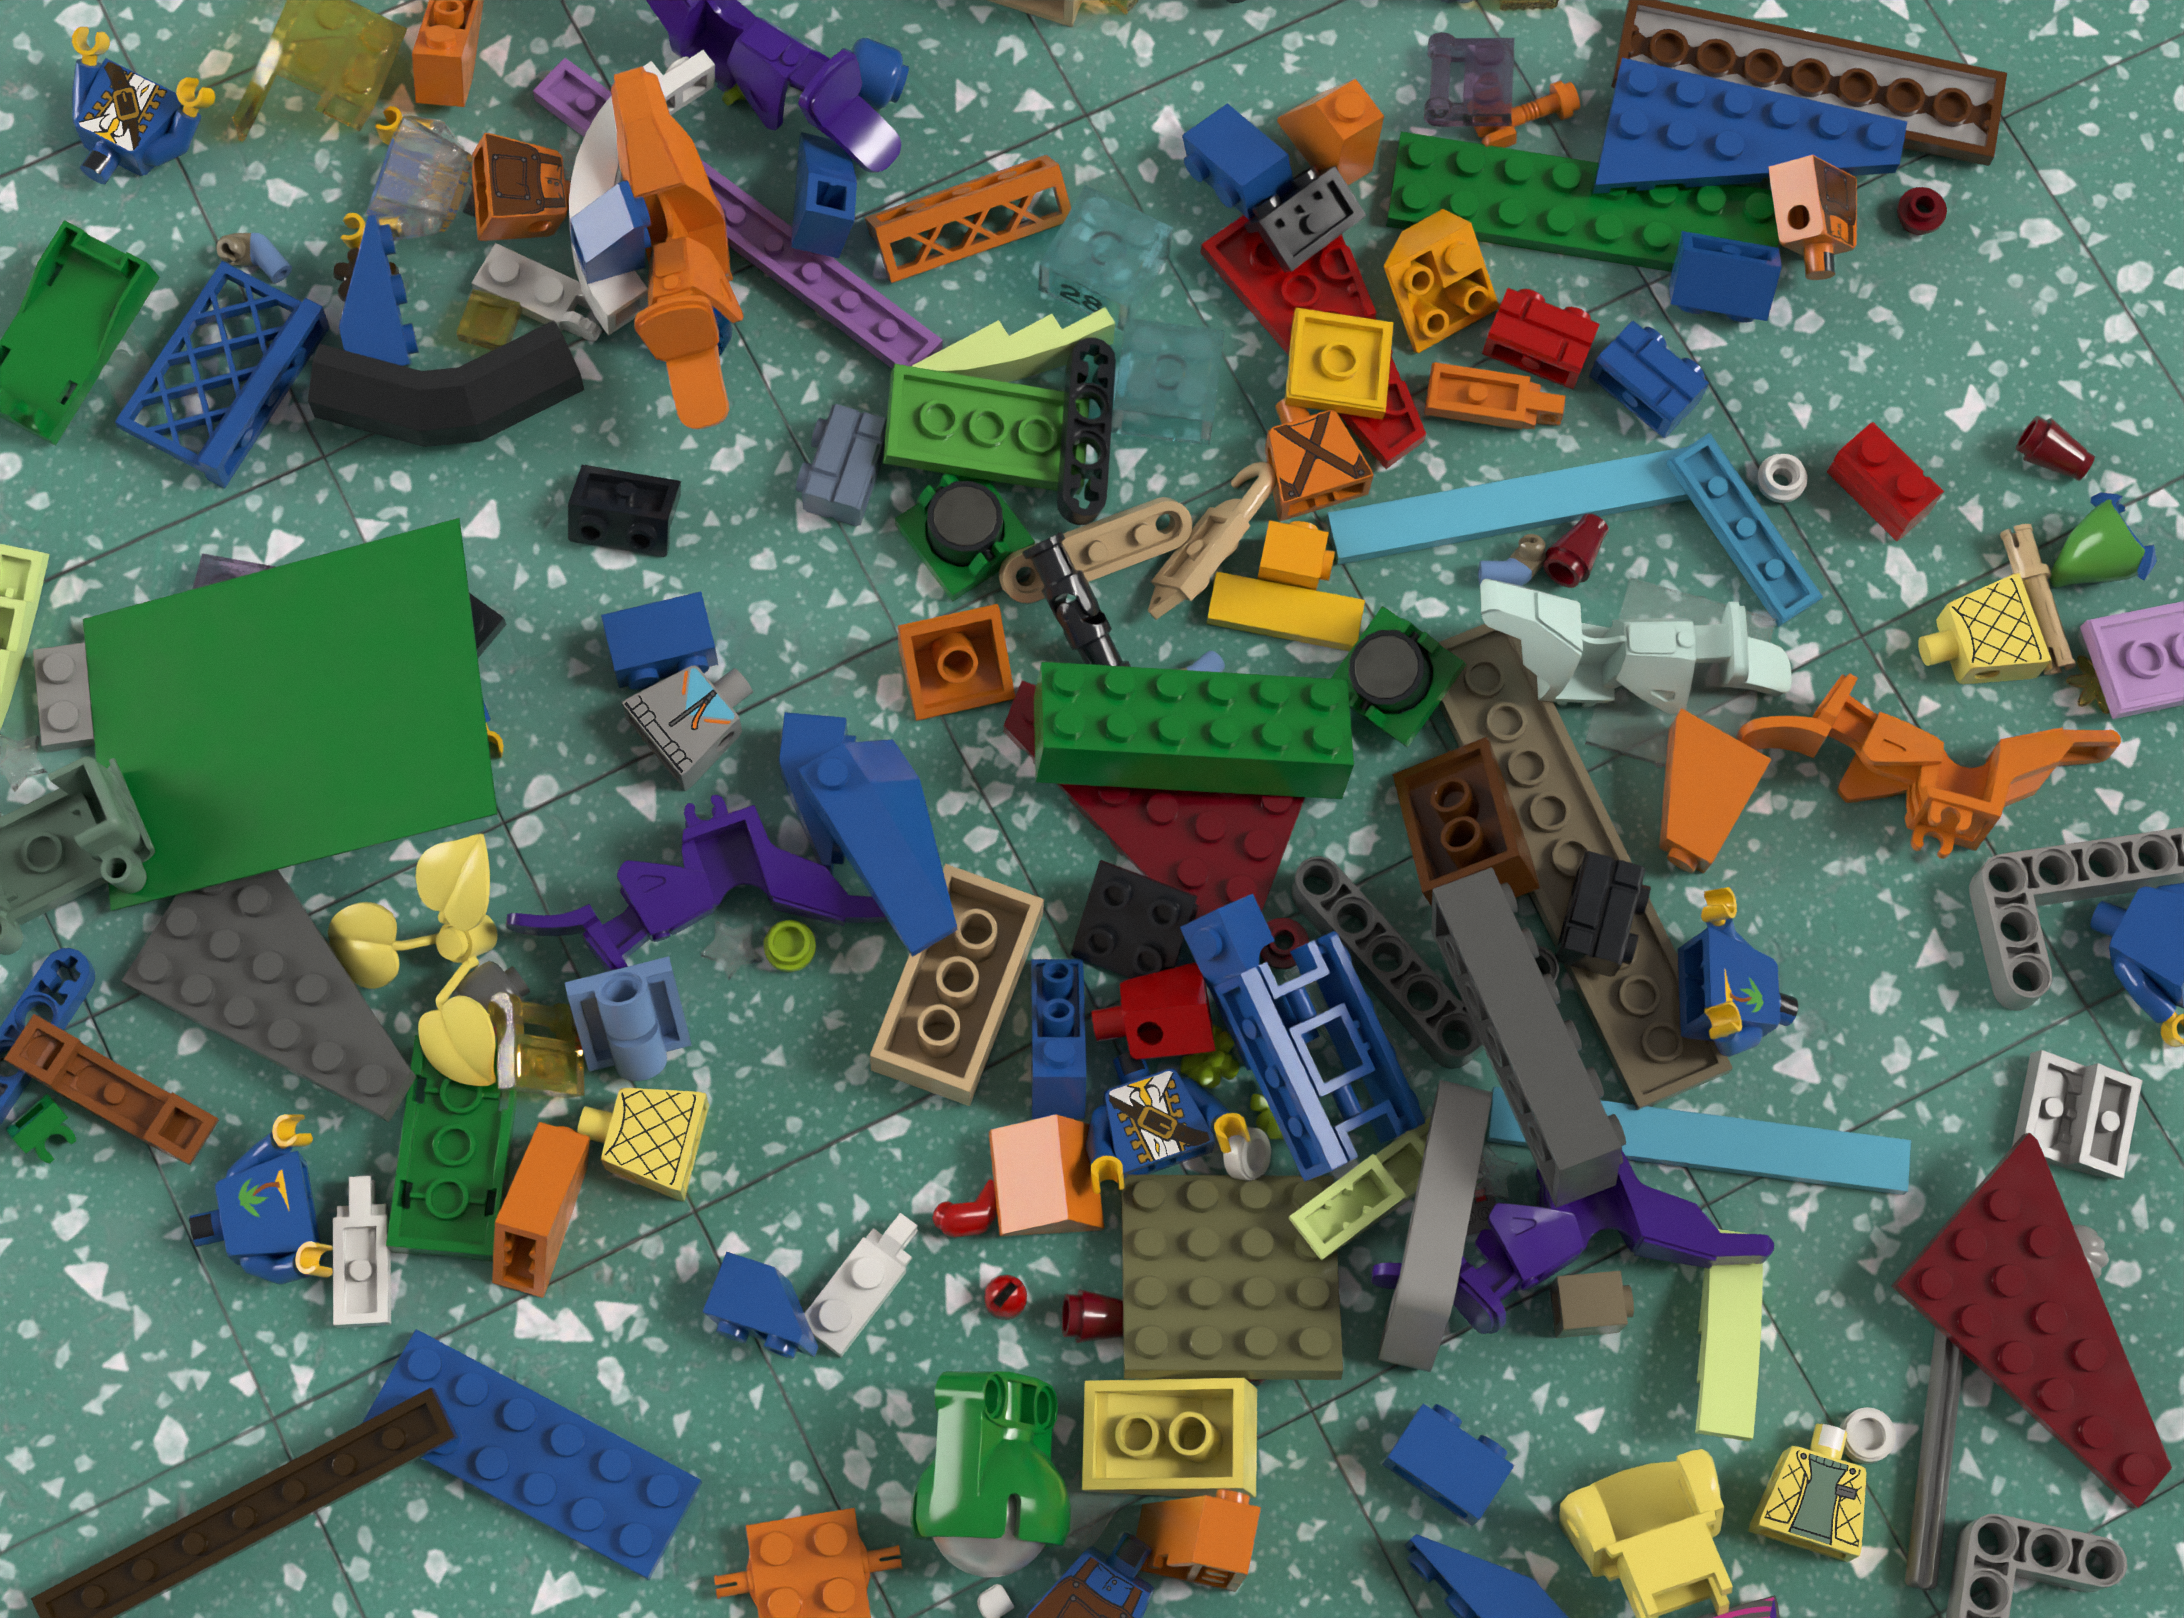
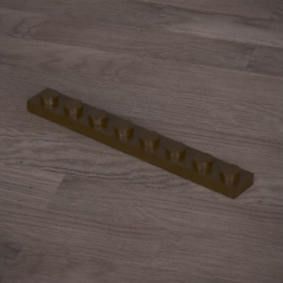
M430 1387L32 1597L31 1600L39 1618H118L458 1438L457 1433L436 1390Z

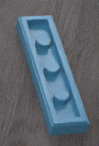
M1710 433L1668 459L1666 462L1667 466L1778 627L1823 598Z

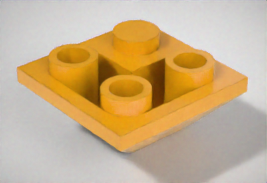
M1442 209L1401 232L1383 267L1414 352L1420 353L1499 309L1500 306L1471 222Z

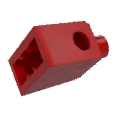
M1197 963L1124 980L1120 983V1006L1091 1011L1096 1041L1127 1036L1130 1056L1134 1059L1216 1051L1206 982Z

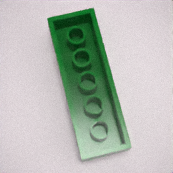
M1041 662L1034 694L1035 779L1037 783L1328 799L1343 798L1354 766L1348 681L1345 679Z

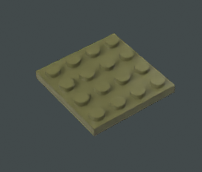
M1127 1174V1178L1124 1179V1189L1121 1190L1124 1379L1245 1378L1341 1380L1343 1356L1337 1251L1321 1261L1288 1219L1290 1215L1334 1183V1176H1318L1304 1182L1302 1176L1261 1175L1260 1178L1246 1181L1232 1178L1230 1175Z

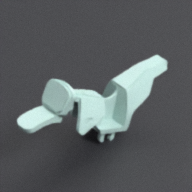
M1483 579L1481 582V614L1483 621L1488 627L1521 640L1523 665L1537 675L1538 700L1555 701L1559 705H1566L1567 702L1582 703V707H1591L1597 703H1608L1615 700L1614 688L1623 685L1647 703L1668 714H1675L1681 708L1686 710L1695 663H1719L1720 687L1750 689L1771 696L1782 695L1791 689V667L1787 654L1778 645L1748 637L1745 606H1739V601L1727 603L1721 624L1694 625L1693 621L1687 618H1646L1612 620L1613 626L1607 628L1581 623V607L1577 601L1492 579Z

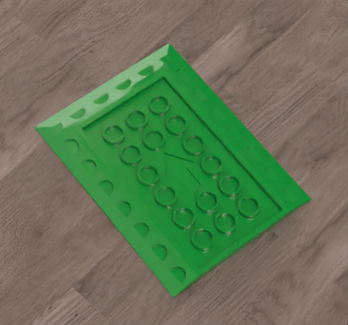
M460 518L83 619L96 761L108 768L110 766L109 760L112 758L116 759L155 849L154 855L142 863L147 879L140 891L132 894L124 893L108 882L111 911L498 814Z

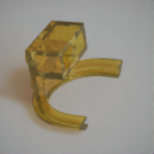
M287 0L256 70L234 112L233 121L238 139L242 142L246 139L276 75L321 95L315 107L316 111L360 131L374 109L408 28L351 0Z

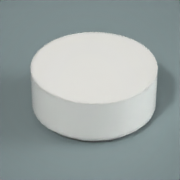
M1247 1127L1251 1138L1249 1142H1246L1245 1138L1239 1135L1228 1138L1231 1152L1224 1153V1165L1227 1173L1232 1178L1251 1181L1260 1178L1266 1172L1271 1158V1146L1263 1130Z
M1866 1407L1855 1410L1845 1417L1839 1427L1848 1433L1843 1452L1850 1459L1858 1463L1872 1464L1885 1458L1895 1445L1896 1431L1892 1421L1885 1413L1875 1408Z

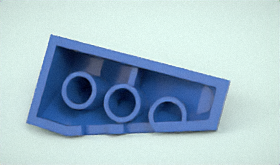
M894 740L842 743L799 768L798 772L805 797L911 956L917 955L957 931V924L921 781Z

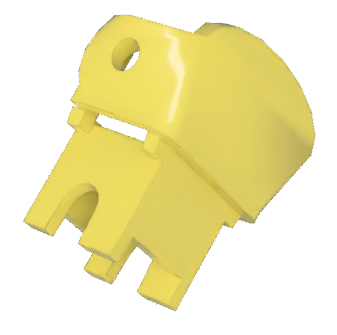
M1699 1449L1678 1455L1676 1461L1650 1463L1620 1471L1568 1494L1560 1503L1559 1528L1588 1565L1593 1577L1605 1575L1608 1581L1620 1578L1636 1618H1658L1660 1615L1707 1599H1711L1718 1616L1729 1611L1730 1602L1727 1594L1732 1593L1733 1586L1712 1539L1721 1531L1724 1505L1720 1498V1489L1713 1458L1705 1450Z

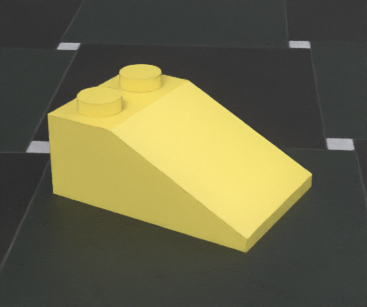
M1245 1378L1085 1381L1083 1491L1175 1497L1202 1495L1215 1497L1217 1490L1223 1489L1240 1492L1250 1496V1498H1256L1257 1388Z

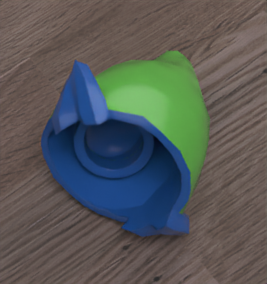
M2100 492L2091 497L2090 503L2095 508L2071 532L2051 569L2052 576L2049 580L2055 588L2079 583L2114 582L2127 580L2135 576L2145 581L2157 562L2154 545L2143 546L2120 513L2125 511V506L2120 503L2123 496Z

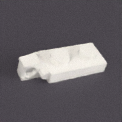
M371 1176L349 1177V1206H337V1217L333 1218V1325L336 1328L391 1325V1254L386 1246L390 1217L388 1216L386 1204H376L375 1180H372Z
M901 1213L883 1235L873 1228L866 1238L863 1237L804 1313L815 1339L839 1357L844 1355L906 1274V1266L912 1257L903 1250L918 1230L916 1229L917 1225Z

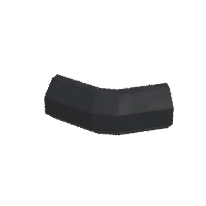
M553 320L460 367L420 371L319 344L312 363L308 403L315 418L411 444L431 447L483 441L583 391L584 386L581 373L565 338Z

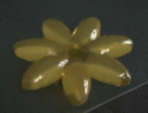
M2079 655L2077 657V664L2083 674L2070 675L2066 679V683L2075 688H2085L2077 701L2079 707H2085L2096 698L2102 713L2109 714L2110 711L2092 661L2085 656Z

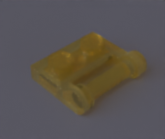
M499 992L495 994L488 1004V1014L491 1021L497 1025L498 1088L561 1098L585 1096L583 1049L570 1004L557 1003L553 1006L521 1001L517 995ZM524 1023L549 1027L552 1032L556 1033V1039L524 1034Z

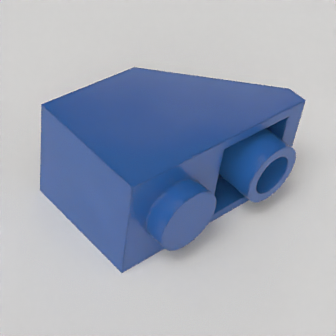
M627 180L617 183L570 219L572 243L587 284L645 268V249L651 247V240L647 229L648 226H651L650 216L644 198L642 196L634 198Z
M726 1252L703 1309V1313L718 1324L716 1332L741 1343H746L748 1336L764 1340L765 1344L763 1347L786 1358L794 1359L796 1352L815 1357L818 1344L791 1281L773 1266Z

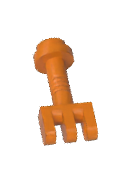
M1561 80L1551 83L1549 95L1505 110L1499 96H1495L1470 106L1467 114L1471 122L1476 123L1474 125L1478 137L1483 138L1481 143L1485 147L1497 146L1506 148L1516 144L1517 132L1514 127L1556 113L1561 120L1572 117L1573 111L1580 109V100L1575 86L1572 82L1564 84Z

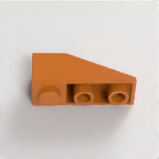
M429 0L412 52L416 103L465 107L473 80L484 0Z

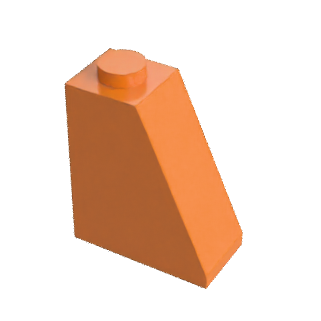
M1357 79L1318 93L1278 117V124L1310 166L1316 164L1318 170L1335 166L1347 185L1372 172L1384 115Z
M1682 708L1670 725L1668 732L1659 848L1669 853L1667 859L1676 867L1693 873L1695 869L1705 873L1716 858L1772 759Z
M542 1122L538 1123L495 1221L492 1283L541 1298L544 1297L588 1168L590 1136L577 1133L569 1127H556Z

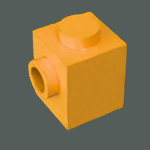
M1269 520L1257 579L1317 591L1319 579L1329 581L1335 551L1325 550L1329 532L1318 530L1315 525L1304 521H1293L1286 524Z

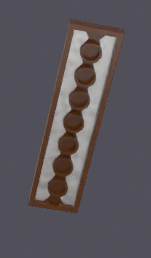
M1628 0L1611 84L1612 88H1615L1619 66L1623 57L1908 121L1903 144L1905 149L1989 166L1994 158L2007 79L2006 72L1659 0Z

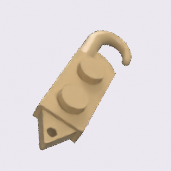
M1256 462L1242 469L1231 481L1233 488H1238L1250 478L1259 476L1243 498L1227 500L1215 508L1209 507L1193 527L1188 540L1174 551L1152 579L1151 583L1155 588L1148 612L1155 620L1183 600L1192 601L1196 595L1200 594L1207 587L1210 577L1223 560L1237 549L1239 540L1251 526L1248 522L1266 501L1276 485L1275 471L1271 464Z

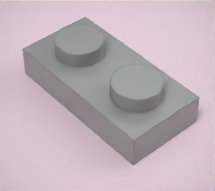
M85 642L34 649L33 656L41 746L46 752L95 746Z

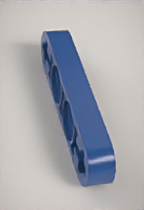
M61 948L52 952L46 958L0 1027V1055L12 1048L26 1026L25 1018L27 1013L36 1006L45 1005L50 1007L53 1012L51 1024L62 1030L66 1028L95 982V970L91 962L80 951L72 948ZM77 963L75 969L80 973V977L76 982L67 979L63 983L58 994L65 999V1002L60 1006L50 995L42 992L48 987L55 994L62 983V979L57 974L58 970L62 966L70 969ZM21 1070L12 1076H0V1087L6 1089L0 1095V1125L32 1079V1077Z

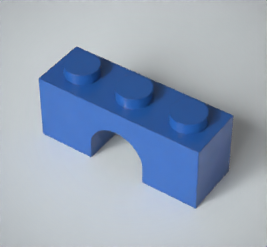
M1253 894L1220 907L1180 927L1247 1071L1251 1070V1067L1213 987L1259 966V955L1262 948L1275 941ZM1283 995L1273 1000L1285 1029L1297 1025L1298 1022L1286 996ZM1314 1028L1302 1034V1037L1306 1044L1320 1037L1317 1029Z

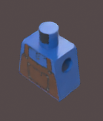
M1127 1532L1123 1533L1109 1556L1090 1545L1032 1608L1026 1618H1143L1155 1588L1137 1576V1573L1152 1549L1143 1541Z

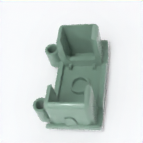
M86 756L48 774L49 781L59 787V789L0 817V954H13L22 946L23 933L19 925L107 882L128 894L136 893L144 887L147 875L142 863L154 855L155 849L115 758L109 760L110 766L106 768L94 758Z

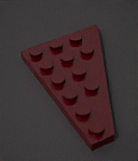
M1022 680L1003 725V732L1019 749H1023L1035 764L1034 694L1036 685ZM1057 784L1069 797V801L1097 830H1101L1121 856L1125 855L1145 877L1198 896L1196 904L1199 905L1195 920L1250 894L1254 895L1261 912L1263 911L1306 798Z
M2031 1133L2023 1134L1891 1287L2130 1508H2139L2169 1473L2172 1466L2040 1144Z

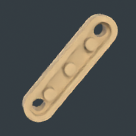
M1161 497L1063 533L1065 540L1062 543L1075 569L1082 570L1089 582L1179 548L1188 540L1191 534L1192 518L1185 506L1174 499ZM1168 514L1170 517L1169 525L1163 530H1157L1156 521L1158 517ZM1034 545L1008 555L1002 562L999 570L1001 587L1011 598L1021 603H1033L1045 598L1042 593L1045 586L1032 560L1025 559L1022 553ZM1022 567H1030L1031 575L1029 579L1025 582H1017V571Z

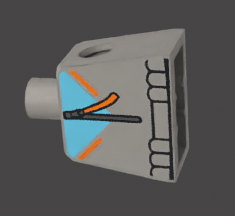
M694 665L627 698L622 702V706L629 724L684 791H687L741 735L740 718L733 710V707L752 694L753 690L736 668L712 684L699 667Z

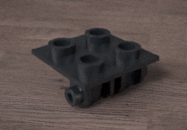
M1100 860L1070 955L1131 979L1175 968L1184 941V935L1180 927L1195 920L1199 905L1196 904L1198 896Z

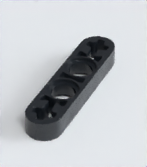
M1085 338L1079 341L1069 355L1066 364L1057 507L1061 516L1069 523L1075 525H1087L1093 522L1099 516L1107 500L1116 359L1111 346L1098 338ZM1086 355L1094 356V364L1099 366L1092 377V383H1084L1088 377L1089 369L1088 362L1083 361ZM1080 398L1094 400L1100 408V416L1095 419L1083 417L1076 409V400ZM1085 443L1093 447L1097 453V462L1093 464L1080 463L1073 455V445ZM1081 479H1089L1084 491L1085 500L1090 502L1086 509L1079 507V500L1073 498L1081 485Z

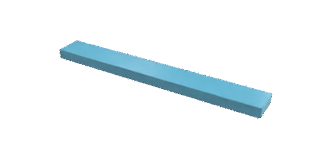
M1686 447L1328 512L1326 522L1333 551H1335L1337 565L1567 523L1581 520L1585 514H1594L1599 517L1691 500L1666 464L1669 458Z
M1493 1087L1491 1090L1492 1100L1486 1142L1528 1147L1502 1088ZM1600 1100L1607 1116L1615 1114L1623 1128L1626 1145L1622 1146V1150L1628 1160L1904 1195L1908 1192L1911 1140L1649 1106L1637 1110L1633 1104Z

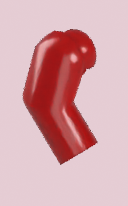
M988 1180L974 1202L952 1204L949 1201L940 1203L933 1212L934 1225L941 1229L943 1234L954 1238L980 1235L987 1231L997 1216L994 1181Z

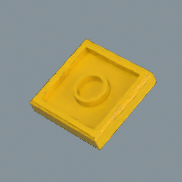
M1296 308L1292 321L1284 405L1324 411L1334 410L1337 413L1383 419L1386 412L1394 322Z

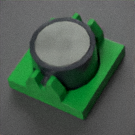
M945 474L936 488L933 489L931 485L925 487L917 499V504L895 518L896 527L952 602L999 572L1002 562L1008 555L1035 544L1034 539L989 480L965 476L956 477L953 474Z
M1382 606L1330 679L1347 680L1350 709L1408 748L1467 664L1441 646L1429 634L1420 631L1410 621L1401 619Z

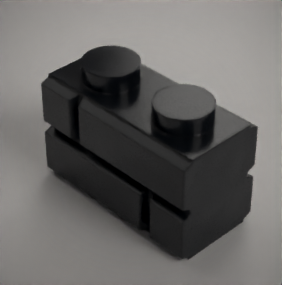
M1591 851L1583 854L1578 864L1555 952V957L1559 963L1577 968H1585L1587 971L1608 977L1615 976L1622 963L1631 964L1639 937L1637 934L1630 933L1634 915L1643 916L1651 890L1650 886L1642 884L1646 870L1643 866L1623 860H1614L1612 857Z

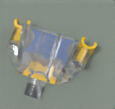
M395 106L387 107L383 113L387 122L391 125L383 126L376 124L375 128L383 143L389 146L365 214L378 216L380 226L389 224L394 241L432 236L437 232H445L454 220L457 211L476 218L473 185L467 183L474 163V157L465 151L463 144L444 121L412 115L402 116L400 110ZM348 213L344 217L343 222L348 228H359V230L353 235H342L340 238L350 249L360 248L366 222L359 214Z

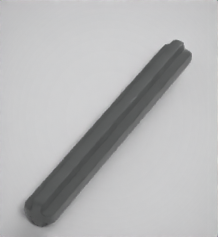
M1935 1328L1905 1576L1906 1585L1920 1590L1935 1589L1938 1583L1964 1353L1937 1328Z

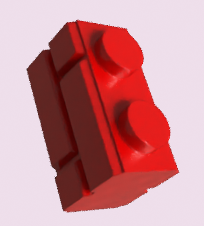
M1507 288L1488 333L1482 354L1574 390L1600 323L1592 321L1591 316L1580 308L1565 307L1561 309L1545 302V298L1534 290L1520 289L1515 291Z
M1874 422L1866 426L1838 451L1833 460L1834 462L1831 463L1827 470V473L1896 542L1933 510L1936 502L1944 493L1930 477L1923 475L1924 471Z

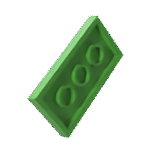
M894 364L890 377L883 463L1057 491L1064 392ZM1080 398L1075 402L1076 409L1083 417L1089 418L1090 399ZM1077 443L1072 447L1073 455L1080 463L1085 464L1087 444ZM1081 479V485L1076 492L1078 495L1084 488V479Z

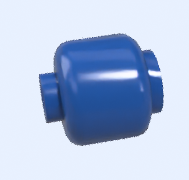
M869 38L858 39L851 50L847 49L856 55L859 63L862 87L858 95L874 109H882L889 102L897 103L909 71V66L903 65L901 52L896 48Z

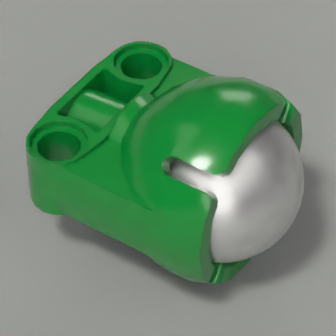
M943 1372L939 1376L935 1387V1406L938 1413L936 1456L921 1474L911 1500L910 1523L914 1538L934 1541L942 1555L950 1563L966 1573L979 1577L1009 1575L1027 1566L1043 1548L1064 1546L1070 1530L1071 1504L1066 1485L1051 1462L1052 1429L1057 1420L1058 1413L1056 1392L1050 1384L1040 1379L1014 1372Z

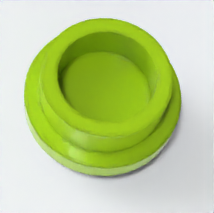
M796 920L778 922L768 930L764 938L763 947L766 959L774 968L780 971H799L805 968L814 958L816 952L815 937L810 928L802 922Z

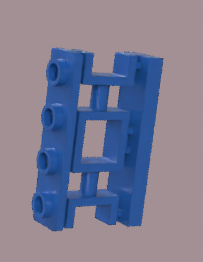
M1335 931L1290 951L1301 976L1278 986L1268 963L1265 962L1213 987L1304 1182L1331 1172L1357 1158V1152L1347 1132L1369 1121L1380 1144L1425 1124L1419 1100L1414 1091L1410 1089L1397 1061L1396 1051L1387 1040L1374 1012L1373 1002L1365 993L1353 968L1351 956ZM1313 981H1317L1329 1007V1010L1317 1014L1304 987ZM1283 995L1286 996L1298 1022L1297 1025L1285 1029L1273 1003V1000ZM1323 1024L1346 1069V1072L1326 1082H1323L1302 1037V1034ZM1361 1077L1374 1103V1106L1364 1111L1350 1085L1351 1082ZM1330 1092L1344 1120L1331 1126L1318 1099Z

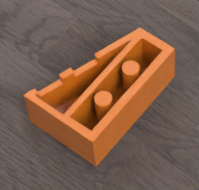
M1218 1489L1215 1497L1202 1495L1142 1504L1136 1537L1147 1544L1152 1551L1139 1571L1236 1592L1248 1575L1261 1507L1249 1505L1250 1496L1223 1489Z

